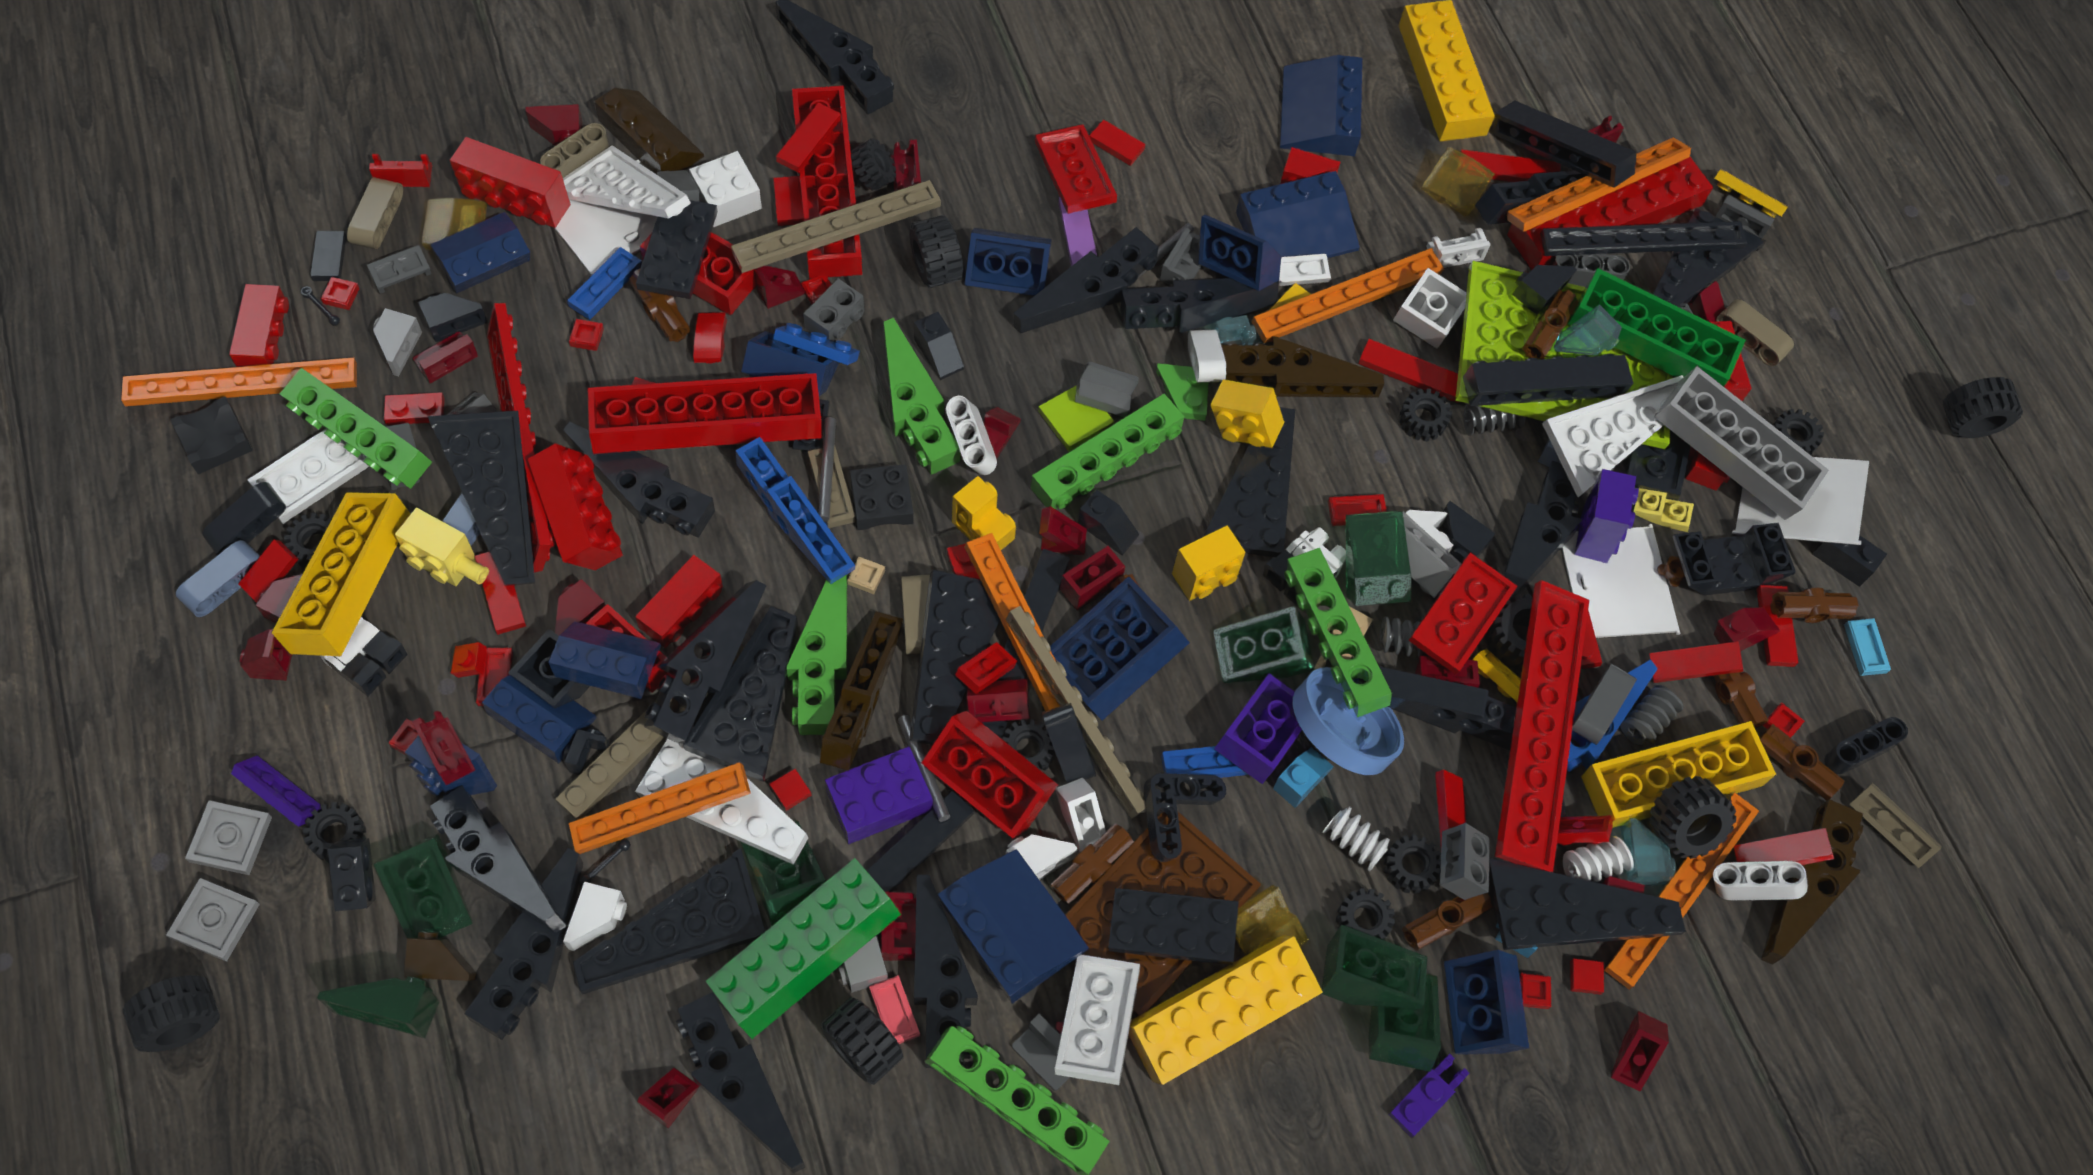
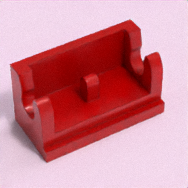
M372 154L374 163H370L369 166L372 177L401 183L403 187H430L432 163L427 154H421L422 161H381L379 154Z

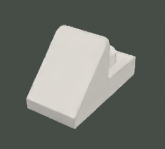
M1409 510L1406 512L1412 520L1450 552L1453 544L1445 533L1437 530L1448 514L1446 512Z

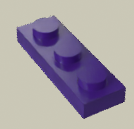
M254 756L234 764L231 772L234 777L298 827L306 824L307 817L310 819L314 818L311 814L312 811L315 809L318 813L322 811L321 805L259 756Z

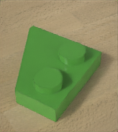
M1158 364L1156 373L1158 376H1161L1165 384V392L1183 414L1184 418L1205 421L1207 415L1208 382H1197L1193 367Z

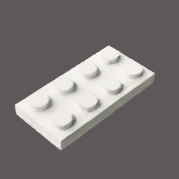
M324 429L249 478L248 481L252 487L261 482L271 484L286 505L285 511L278 517L284 524L368 468L369 466L363 462L366 457L361 454L357 458L344 448L346 442L341 440L337 444L324 434L327 430Z
M1086 955L1077 957L1055 1065V1075L1119 1085L1140 964Z

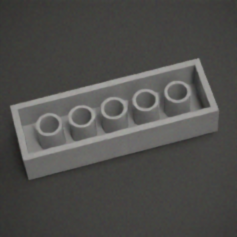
M1698 366L1679 381L1654 416L1784 520L1805 507L1829 471Z

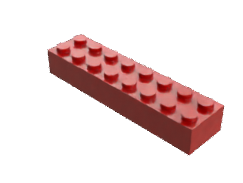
M844 86L792 89L795 130L799 128L818 102L841 113L839 123L799 172L804 222L856 205ZM859 234L807 251L809 279L817 276L840 277L862 275Z
M1688 157L1572 211L1535 226L1530 230L1523 232L1512 224L1507 235L1528 266L1533 270L1537 265H1552L1556 257L1545 256L1540 235L1543 229L1658 224L1702 206L1713 186L1693 159Z
M816 373L588 388L589 435L593 454L745 444L758 437L763 442L822 438Z

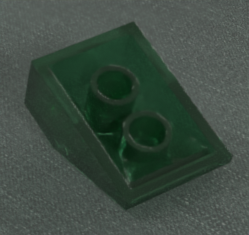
M1402 511L1346 515V597L1355 606L1411 602V569Z
M1295 606L1213 630L1222 681L1224 683L1265 680L1268 674H1271L1276 679L1288 678L1315 670L1305 619Z
M794 821L801 828L799 821ZM808 841L805 843L794 864L741 842L771 926L826 882Z
M438 833L379 858L374 863V867L407 939L418 938V932H436L439 939L473 924L453 867L445 859L448 855Z
M1341 925L1327 945L1322 982L1323 993L1321 994L1350 1005L1421 1009L1424 1006L1428 957Z
M1377 964L1369 1026V1059L1431 1072L1441 1048L1438 976Z
M407 976L405 981L397 978L385 979L322 991L317 996V999L334 1014L421 1038H426L439 1005V1000L432 994L433 990L425 986L426 982Z

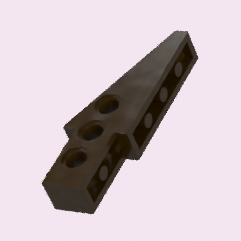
M1273 336L1270 346H1265L1264 344L1238 345L1234 343L1221 345L1226 361L1225 380L1272 387L1276 397L1379 398L1384 386V375L1276 336Z
M875 612L842 687L841 698L823 736L820 763L849 771L861 740L866 736L904 619Z
M1830 799L1817 808L1811 831L1826 828L1834 859L1828 860L1832 868L1825 861L1802 865L1807 876V892L1798 899L1778 900L1762 954V961L1773 965L1784 958L1860 873L1861 870L1851 865L1856 857V851L1853 850L1855 842L1858 841L1863 832V825L1860 824L1863 813ZM1832 834L1837 836L1839 842L1834 839ZM1792 877L1786 879L1785 881L1788 883H1796L1799 881V879ZM1817 885L1823 888L1825 894L1820 892Z

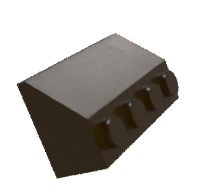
M613 88L594 101L599 122L647 169L656 175L658 171L686 170L704 157V153L639 91Z

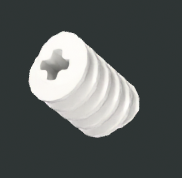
M1347 807L1336 814L1322 833L1332 829L1330 839L1335 841L1341 837L1339 845L1341 849L1351 845L1349 852L1351 857L1361 853L1358 863L1362 865L1370 861L1368 867L1370 872L1388 850L1389 839L1385 838L1380 842L1377 841L1380 831L1376 830L1369 834L1368 830L1371 824L1367 822L1359 826L1361 816L1358 814L1350 818L1349 815L1352 808Z
M1611 836L1609 842H1602L1600 844L1590 843L1586 847H1578L1575 851H1566L1563 856V868L1566 876L1591 881L1592 878L1595 882H1599L1602 879V875L1605 878L1608 876L1612 877V871L1616 875H1620L1623 872V868L1626 871H1632L1634 868L1630 850L1617 836Z

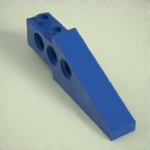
M758 437L737 449V466L766 505L768 514L826 580L832 584L855 570L853 561L792 476L788 477L763 440Z
M1652 660L1628 672L1637 680L1608 730L1597 745L1572 731L1571 740H1575L1580 747H1576L1570 742L1567 764L1568 772L1581 764L1587 770L1598 759L1658 668ZM1589 696L1576 703L1573 723Z

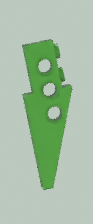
M891 318L884 321V340L895 437L900 434L904 435L909 446L913 445L916 449V457L921 467L926 466L932 475L959 463L961 452L956 439L942 418L944 415V399L895 319ZM906 397V398H909V399H908V400H901L900 398ZM919 418L922 421H913V419ZM926 440H934L935 442H934V443H927V442H925V441H926Z
M847 575L832 584L826 580L787 665L788 680H793V697H798V707H793L792 721L793 725H798L799 735L825 734L835 711V680H846ZM813 644L821 646V648L816 651L807 649L810 645ZM812 671H818L821 673V675L816 678H810L807 676L808 673ZM812 698L821 700L819 704L814 706L807 704V701Z

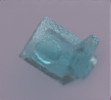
M1247 315L1234 318L1225 317L1216 321L1214 330H1217L1220 343L1241 339L1243 345H1253V341L1256 340L1255 327L1250 325Z

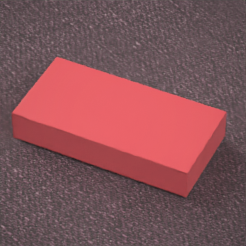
M899 975L869 986L880 1020L890 1030L898 1043L901 1044L919 1037L920 1032Z

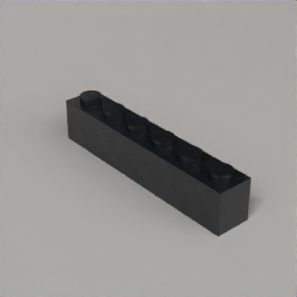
M1516 100L1494 113V135L1613 188L1635 174L1636 151Z
M1613 354L1594 357L1581 355L1576 358L1558 356L1543 360L1530 358L1525 361L1506 359L1491 363L1478 361L1471 364L1463 376L1470 406L1610 398L1625 394L1634 383L1626 356Z

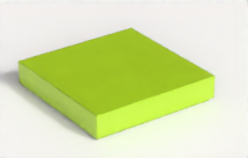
M1077 385L1038 407V412L1068 451L1114 425V420L1106 411L1075 402Z

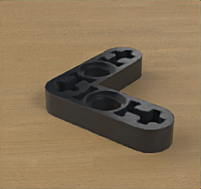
M1159 773L1145 782L1144 797L1150 848L1153 856L1158 861L1169 862L1179 856L1182 851L1177 804L1213 805L1219 802L1226 795V785L1221 778L1215 775ZM1181 782L1188 784L1190 787L1191 795L1189 797L1180 791ZM1155 784H1157L1158 787L1163 788L1162 793L1159 789L1155 788ZM1209 786L1210 789L1215 790V794L1213 795L1212 791H1202L1201 793L1200 791ZM1158 810H1162L1167 814V825L1159 822L1157 818ZM1162 843L1170 846L1171 851L1168 852L1166 848H1163Z

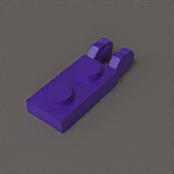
M1451 1054L1447 1055L1434 1070L1431 1069L1388 1114L1411 1138L1455 1093L1454 1089L1469 1074L1465 1068L1459 1070L1449 1084L1439 1076L1453 1064L1455 1058Z

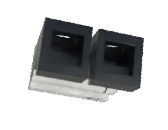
M1320 527L1310 533L1305 530L1281 554L1267 562L1263 572V576L1279 591L1286 588L1284 595L1298 608L1299 606L1296 601L1297 592L1294 587H1289L1284 574L1287 571L1288 559L1320 547L1336 578L1348 556V552L1342 546L1337 545L1331 551L1323 546L1328 542L1329 536ZM1309 582L1306 585L1314 587L1318 584L1314 582Z
M361 617L342 656L320 657L325 664L333 668L338 674L369 697L385 680L386 675L383 670L390 674L408 654L402 643L393 637H388Z

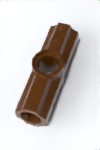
M640 269L634 271L629 281L640 297L648 317L652 322H657L670 342L683 340L690 332V328L678 311L673 296L638 290L636 281Z
M1570 290L1558 291L1522 348L1526 357L1529 359L1537 358L1538 360L1545 358L1579 304L1576 294Z
M1819 587L1806 589L1802 592H1777L1772 596V603L1770 604L1772 614H1776L1778 618H1804L1806 623H1817L1827 619H1851L1856 616V610L1859 606L1857 598L1853 597L1850 593H1825L1824 589Z
M1747 672L1713 675L1716 680L1715 689L1718 698L1723 704L1730 705L1739 724L1752 721L1754 728L1757 729L1769 721L1754 695L1756 692L1755 683Z
M1774 724L1760 737L1766 753L1781 764V768L1786 776L1791 779H1800L1826 801L1831 799L1845 781L1819 761L1818 754L1813 748L1807 745H1799ZM1797 759L1803 763V766L1797 762Z
M1116 823L1093 845L1089 844L1072 861L1073 864L1050 885L1056 896L1069 905L1091 883H1096L1112 866L1111 864L1134 843L1130 834Z
M1484 893L1466 900L1458 896L1452 900L1445 901L1438 908L1402 928L1404 939L1410 947L1418 951L1439 938L1452 934L1457 928L1493 908L1491 897L1488 893ZM1442 913L1450 915L1453 923L1445 921Z

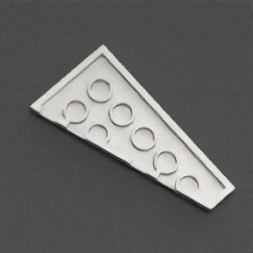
M613 145L563 178L570 200L664 218L680 214L686 206L691 204L685 193Z
M1683 375L1547 419L1542 423L1577 497L1581 496L1595 484L1602 469L1611 470L1664 425L1654 416L1683 378Z
M667 739L635 792L639 797H644L725 768V766L686 751L683 746L684 741L673 742ZM748 778L751 794L686 816L691 820L791 864L795 863L808 840L807 834Z

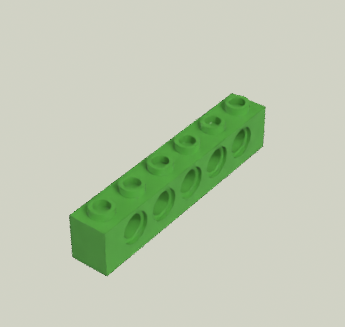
M300 368L280 392V395L289 401L285 405L298 416L303 412L308 416L305 420L318 430L322 426L325 427L327 430L324 434L337 444L341 440L346 442L344 448L357 458L361 454L364 455L366 458L363 462L376 472L380 468L385 470L386 472L383 476L396 486L403 483L411 489L432 463L418 449L303 368Z
M1162 394L1032 475L1031 490L1045 507L1051 506L1054 509H1063L1076 496L1089 493L1095 484L1102 480L1107 481L1111 479L1122 467L1132 466L1141 455L1146 452L1148 454L1154 452L1160 446V443L1167 439L1172 440L1176 438L1182 431L1184 416L1165 394ZM1148 426H1155L1158 429H1152ZM1127 439H1133V440H1135L1136 442H1135V443H1131V442H1128ZM1104 453H1112L1115 456H1107ZM1088 466L1093 470H1085L1082 467ZM1062 480H1067V481H1069V482H1071V483H1070V484H1063V483H1061L1060 481H1062Z
M1320 547L1289 558L1287 571L1284 572L1289 587H1294L1297 592V604L1300 610H1305L1309 617L1307 623L1311 633L1318 635L1321 642L1319 643V648L1325 660L1329 659L1332 664L1331 674L1335 683H1341L1345 691L1343 692V699L1347 708H1353L1358 718L1390 706L1392 692ZM1309 582H1314L1318 585L1311 587L1306 584ZM1327 606L1330 609L1323 611L1318 609V607ZM1339 630L1342 633L1339 635H1333L1329 631ZM1350 654L1354 658L1344 659L1341 655ZM1360 678L1365 680L1366 683L1356 684L1353 680Z
M951 1026L947 1028L924 1062L1077 1174L1089 1175L1110 1142L1102 1136L1104 1131L1090 1121L1086 1124L1077 1118L1078 1112L1064 1102L1058 1104L1051 1099L1052 1093L1038 1083L1032 1085L1025 1080L1026 1074L1021 1069L1012 1064L1006 1066L999 1061L1000 1055L995 1050L986 1045L980 1047L973 1042L974 1036L963 1027L958 1026L954 1028ZM963 1051L968 1052L973 1058V1065L970 1069L962 1067L959 1062V1056ZM989 1070L994 1071L999 1077V1084L996 1088H991L986 1083L985 1076ZM1015 1089L1020 1090L1025 1096V1103L1021 1108L1014 1105L1012 1101V1093ZM1041 1109H1046L1051 1115V1122L1047 1127L1043 1126L1038 1120V1114ZM1067 1128H1072L1077 1134V1141L1073 1146L1065 1141L1064 1134Z

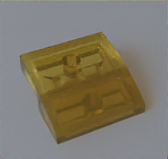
M1448 147L1421 189L1440 204L1443 202L1448 203L1465 217L1470 214L1495 174L1471 157Z
M459 198L428 200L422 245L426 250L432 249L430 244L485 221L487 204L482 201Z
M1271 885L1238 908L1235 939L1245 955L1252 953L1282 935L1295 936L1299 946L1309 941L1298 917L1290 912L1280 889L1274 885Z

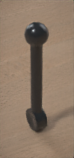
M305 286L301 289L302 296L309 298L329 318L331 325L336 326L340 323V318L337 315H333L313 295L311 287Z
M627 839L621 840L618 845L619 847L588 875H584L578 881V884L583 887L584 882L590 883L591 879L622 851L629 850L631 846L630 841Z

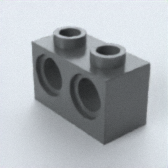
M838 278L804 312L805 329L810 332L825 334L827 339L831 341L842 338L847 331V327L853 321L856 322L862 317L865 310L864 296Z
M1467 823L1442 831L1440 886L1464 900L1489 892L1490 838Z

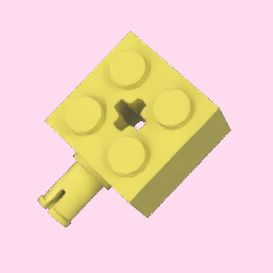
M417 507L395 534L401 545L399 547L400 550L407 557V563L419 571L422 568L429 571L430 575L442 584L448 582L457 586L465 576L479 585L488 576L489 569L476 563L475 555L464 533Z

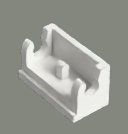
M1476 228V233L1467 237L1440 241L1437 236L1432 237V242H1428L1426 247L1427 250L1433 249L1442 266L1446 268L1484 260L1490 243L1487 241L1483 230Z

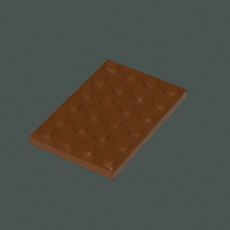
M1163 811L1157 818L1160 823L1167 825L1168 816ZM1179 812L1178 818L1182 842V851L1179 856L1169 862L1158 861L1151 852L1147 828L1065 915L1089 947L1081 955L1140 964L1132 1011L1136 1017L1149 1011L1193 961L1108 951L1115 888L1239 901V911L1261 886L1254 877ZM1162 843L1163 848H1166L1168 852L1171 851L1170 846Z

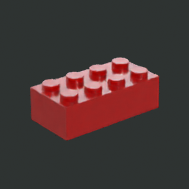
M465 137L450 159L461 192L470 199L476 198L494 208L500 207L516 216H524L540 225H548L554 228L557 227L571 205L561 171Z
M711 232L693 294L732 315L755 288V270L742 273L731 251L733 244ZM652 233L640 245L642 259H644Z
M556 443L528 458L562 561L597 570L623 556L620 548L621 540L614 531L611 522L612 515L608 507L605 506L602 497L603 489L596 480L593 472L594 464L591 458L586 454Z
M968 711L951 717L921 762L1012 838L1028 830L1058 786L1056 782Z

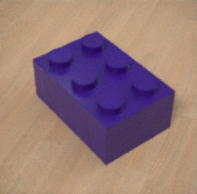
M1606 469L1601 470L1581 509L1580 519L1582 521L1578 527L1574 555L1608 563L1612 554H1617L1620 542H1624L1627 529L1632 528L1635 519V512H1631L1632 504L1635 505L1639 494V488H1635L1636 476Z
M1268 674L1214 749L1263 784L1302 731L1293 709V695L1295 692L1274 676Z
M910 746L825 779L826 792L848 845L933 810V798Z

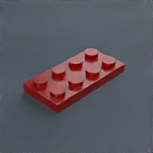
M1084 124L1035 135V144L1067 214L1117 203L1116 191Z
M1470 552L1408 641L1456 675L1460 672L1509 600L1517 585Z

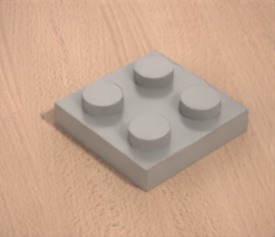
M208 801L185 859L190 863L250 875L272 817L269 813Z
M200 878L166 936L227 962L260 904L253 899Z

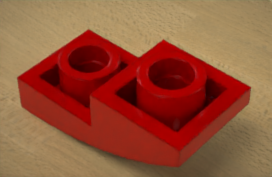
M725 312L698 313L694 339V363L711 364L722 362L725 348L723 337L727 323Z

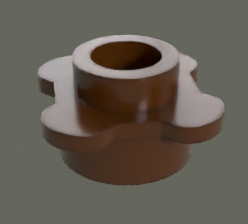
M1669 557L1667 563L1660 564L1657 568L1658 574L1663 575L1672 587H1678L1680 581L1686 579L1680 558Z

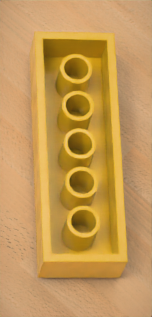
M1452 0L1405 5L1398 26L1439 141L1486 136L1495 115Z
M345 494L272 631V634L290 654L342 656L398 544L395 534L411 515L396 494Z
M1752 721L1592 764L1581 778L1597 815H1611L1614 828L1650 818L1652 816L1650 810L1651 807L1655 806L1654 801L1656 798L1660 797L1663 794L1662 791L1666 787L1667 789L1671 787L1672 783L1677 780L1681 782L1686 777L1692 779L1695 776H1701L1702 779L1707 778L1723 794L1732 795L1734 792L1737 794L1762 787L1776 773Z
M1282 935L1235 961L1233 965H1228L1134 1018L1130 1022L1128 1034L1152 1082L1163 1085L1323 992L1295 936Z

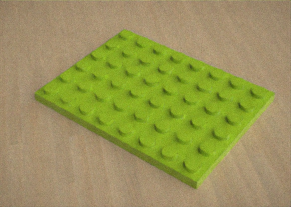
M1477 261L1471 262L1468 273L1455 401L1469 404L1463 376L1471 364L1478 361L1491 363L1506 359L1512 361H1525L1529 359L1525 356L1522 348L1552 300L1536 315L1512 295L1518 287L1515 282L1523 272ZM1568 283L1562 291L1570 290L1576 294V298L1579 301L1585 287ZM1569 320L1544 358L1551 359L1558 356L1576 358L1581 355L1594 357L1604 354L1625 355L1634 382L1626 393L1673 378L1672 375L1568 325ZM1614 397L1483 405L1481 407L1546 421L1547 419ZM1663 425L1642 444L1666 449L1670 443V429Z

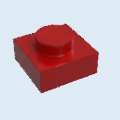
M480 642L455 646L451 674L458 678L482 674L486 646Z

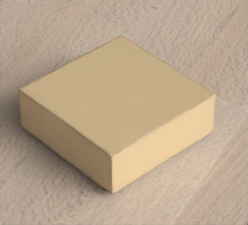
M858 557L855 563V570L851 572L847 580L848 585L874 594L885 572V566Z

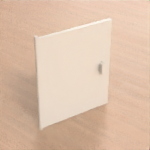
M570 200V207L554 229L588 272L593 275L620 247L632 255L641 251L640 245L653 232L657 216Z
M1813 457L1829 471L1805 507L1786 520L1743 487L1736 530H1733L1732 534L1745 535L1753 525L1779 523L1785 539L1861 545L1859 534L1869 461Z
M1649 524L1648 527L1627 529L1624 542H1620L1617 554H1612L1608 563L1574 555L1578 531H1576L1575 535L1562 548V553L1572 593L1590 600L1588 610L1596 638L1676 632V635H1680L1667 580L1657 572V568L1662 564L1653 525Z

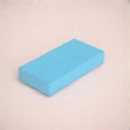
M1875 619L1847 621L1844 627L1860 676L1888 673L1891 668Z

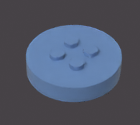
M1323 667L1314 670L1296 689L1293 695L1294 713L1305 735L1326 757L1349 771L1362 775H1375L1383 772L1400 755L1404 747L1402 727L1390 707H1384L1357 718L1353 708H1347L1343 699V692L1345 691L1341 683H1335L1331 674V668Z

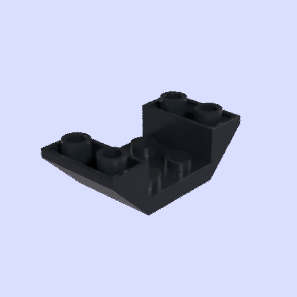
M1779 523L1753 525L1743 536L1703 540L1701 531L1673 535L1688 586L1704 596L1756 590L1760 585H1769L1796 573Z

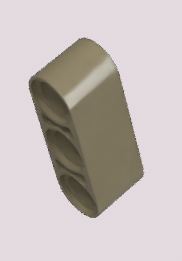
M598 123L586 125L544 153L540 159L541 165L561 171L564 178L609 148L606 129Z
M375 177L370 180L347 231L349 243L378 249L381 246L403 197V186L401 183Z
M1734 300L1717 316L1716 322L1731 321L1735 335L1746 340L1743 347L1769 366L1779 364L1794 348V342L1788 334L1743 300Z
M930 575L901 576L906 655L920 654Z

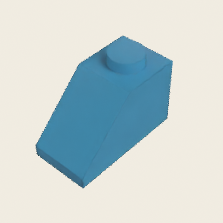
M1311 747L1299 755L1278 777L1273 789L1296 808L1334 766Z

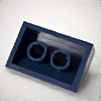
M505 212L430 244L456 294L530 261V251L524 239Z
M1201 216L1198 264L1258 291L1279 281L1281 255L1267 241L1210 216Z
M973 228L970 238L965 285L1028 295L1038 294L1045 288L1052 239Z
M768 331L748 341L741 372L749 374V377L816 373L819 396L827 391L839 364L837 361L774 340V333Z
M574 621L559 635L549 660V665L555 677L641 699L661 644Z
M510 675L501 679L482 701L487 715L558 764L563 759L567 744H572L577 729L586 731L597 718L596 715L575 701L554 709Z
M419 735L405 751V754L411 761L409 766L418 773L416 777L424 783L423 787L436 797H439L440 794L446 796L461 785L470 795L494 791L497 784L480 754L464 744L462 745L475 771L448 785L440 777Z
M1494 950L1444 961L1455 1054H1502L1529 1049L1517 956L1501 950Z

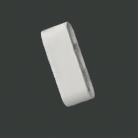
M1189 330L1188 351L1196 381L1222 382L1223 379L1225 380L1226 361L1217 330Z
M954 396L947 403L946 413L966 465L980 475H988L996 468L997 459L980 412L965 397ZM964 408H966V411L964 412V414H962L961 416H959V415H960V412H961ZM975 431L974 436L968 440L970 433ZM984 455L982 461L977 464L978 458Z
M1793 861L1722 863L1713 872L1716 892L1725 900L1798 899L1805 895L1808 888L1805 868ZM1792 877L1799 879L1796 883H1788L1785 880ZM1758 878H1764L1767 880L1765 883L1762 884L1753 882ZM1725 879L1735 880L1732 884L1722 883Z

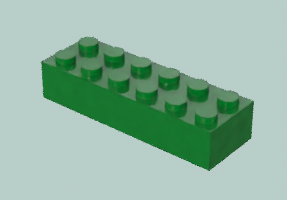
M1597 268L1587 283L1579 299V304L1568 325L1674 377L1681 375L1684 377L1698 366L1723 387L1729 381L1746 341Z
M854 858L707 979L706 983L737 1024L753 1039L898 918L901 913L889 896Z

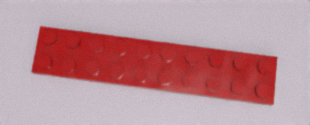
M494 303L487 331V341L500 411L519 412L535 573L543 571L545 562L549 561L550 548L554 547L555 538L552 530L548 528L547 522L549 520L528 462V458L534 456L533 448H535L536 439L534 431L529 429L531 412L530 408L525 407L524 403L526 400V386L520 382L522 375L521 361L516 360L515 356L517 354V339L511 335L513 318L511 314H507L505 303Z
M1541 580L1535 583L1495 857L1514 864L1553 872L1590 600Z

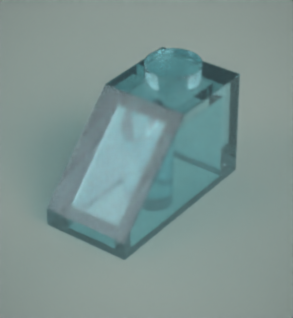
M1598 305L1560 333L1554 349L1557 352L1598 355L1603 350L1609 351L1617 345L1622 327L1601 305Z
M1630 818L1621 827L1622 841L1630 850L1634 862L1633 870L1627 871L1628 881L1643 885H1664L1674 877L1676 870L1675 860L1671 857L1669 847L1636 818Z

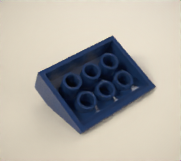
M1335 55L1284 66L1280 149L1291 150L1293 147L1308 152L1355 157L1361 138V57Z
M1336 171L1240 194L1236 215L1244 232L1267 241L1281 257L1326 254L1327 258L1359 251L1360 246L1346 191Z
M1129 576L1056 640L1050 648L1055 660L1063 665L1067 674L1066 679L1071 687L1075 686L1080 692L1082 700L1101 720H1104L1190 642Z
M1017 849L963 876L938 894L942 906L1011 1004L1089 949Z

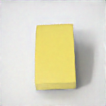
M1639 488L1634 508L1635 515L1664 527L1688 532L1694 504L1666 499L1667 493Z

